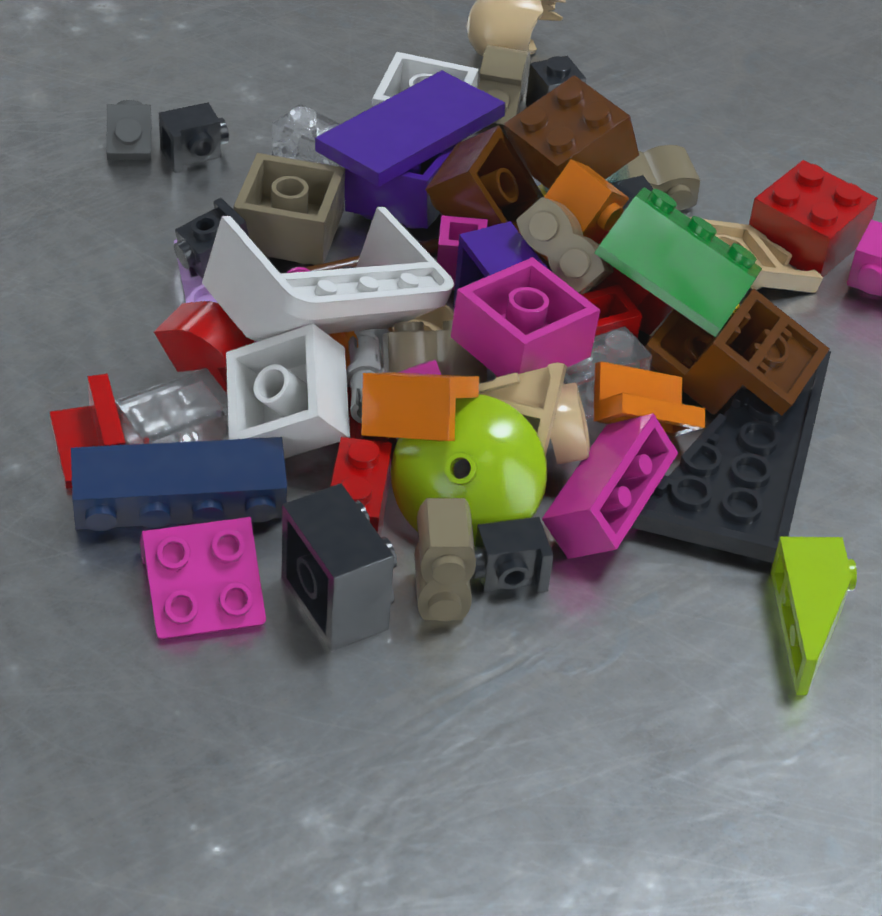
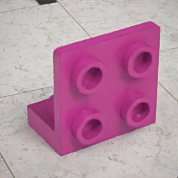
M251 517L142 531L139 543L142 564H146L155 632L158 639L164 640L262 626L265 623L266 614Z

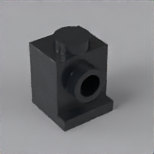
M209 102L159 112L160 149L174 173L183 171V165L221 157V145L229 142L228 127L223 118L217 117Z
M221 197L213 201L214 209L175 229L177 243L173 247L178 260L184 268H192L202 279L204 278L222 216H231L249 237L246 221Z
M540 517L477 525L474 547L476 567L472 579H480L484 592L499 589H515L529 585H535L537 592L548 591L553 553Z

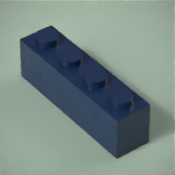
M282 437L71 448L72 502L75 530L91 529L94 531H106L114 527L131 526L160 528L167 524H200L251 517V521L265 522L273 518H282V504L287 503V480Z

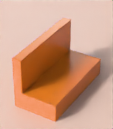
M602 361L595 363L593 422L611 424L654 413L667 435L678 436L705 428V408L682 404V377Z
M397 372L363 373L361 435L455 441L456 398L478 397L479 376Z

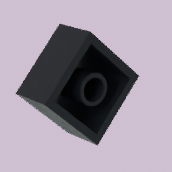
M342 483L282 504L281 578L330 651L332 652L388 630L390 607L395 600L392 579L393 568L397 566V556L390 540L387 537H380L370 523L365 506L360 501H354Z

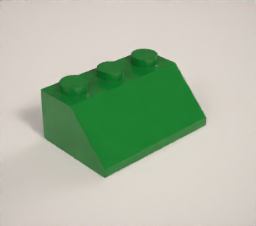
M644 187L633 198L594 254L716 337L756 280L762 268L755 263L757 259L749 250L736 243L729 246L716 237L717 231L710 223L697 216H693L690 219L675 208L677 206L676 201L668 194L658 189L650 191Z

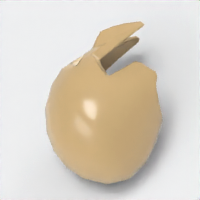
M476 0L470 9L466 25L469 42L482 57L487 45L529 51L530 55L534 54L537 48L531 39V35L537 21H562L563 17L552 10H555L556 2L566 3V0Z

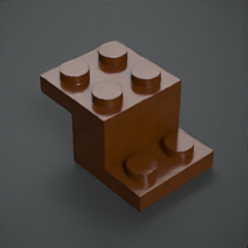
M753 288L733 311L716 337L673 309L638 356L660 373L682 377V391L713 415L744 385L782 416L793 405L830 348Z

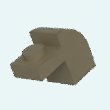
M487 45L481 63L478 89L505 102V116L487 127L494 128L499 125L501 129L505 130L504 123L518 114L520 101L524 99L531 63L529 51Z

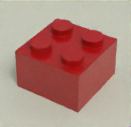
M802 160L754 198L749 225L764 234L768 240L791 253L790 265L801 271L815 270L824 277L856 250L870 221L873 219L878 198L862 190L859 186L848 183L824 171L820 166Z

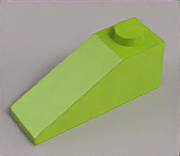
M780 536L771 576L796 695L808 694L841 615L848 591H853L856 587V563L854 559H848L843 537Z

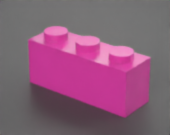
M654 413L607 424L590 447L589 457L579 463L542 517V521L567 559L617 550L677 456V450Z

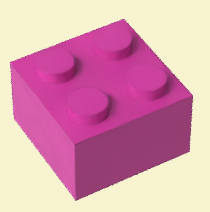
M532 257L457 289L451 338L498 377L516 372L521 374L548 367V364L556 362L565 364L568 368L591 357L600 309Z

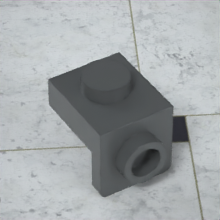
M123 100L117 104H107V160H152L151 105L142 104L135 100Z

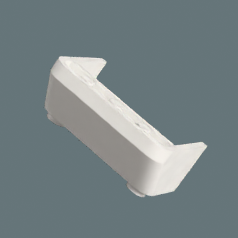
M377 207L356 268L283 274L279 273L231 216H222L202 284L246 337L254 341H261L312 323L326 334L369 329H388L394 327V323L408 322L444 306L448 301L454 282L451 276L385 207Z

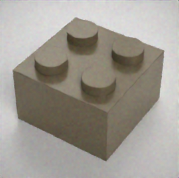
M257 153L233 209L246 221L249 238L265 256L295 261L301 264H323L344 212L345 168Z

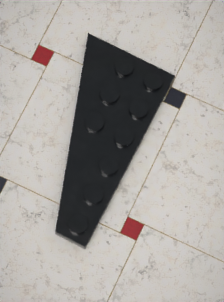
M828 351L793 405L782 416L746 388L744 390L741 388L733 397L732 404L724 414L719 413L684 452L681 456L680 464L669 476H663L631 527L773 563L780 536H789L831 351Z

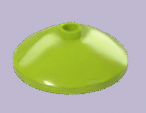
M481 394L476 398H456L455 441L399 438L391 462L393 494L407 522L418 532V511L427 498H465L471 510L474 547L478 524L532 518L541 504L547 482L545 451L531 423L509 404ZM466 459L471 466L470 473L465 478L458 479L454 474V466L459 460Z

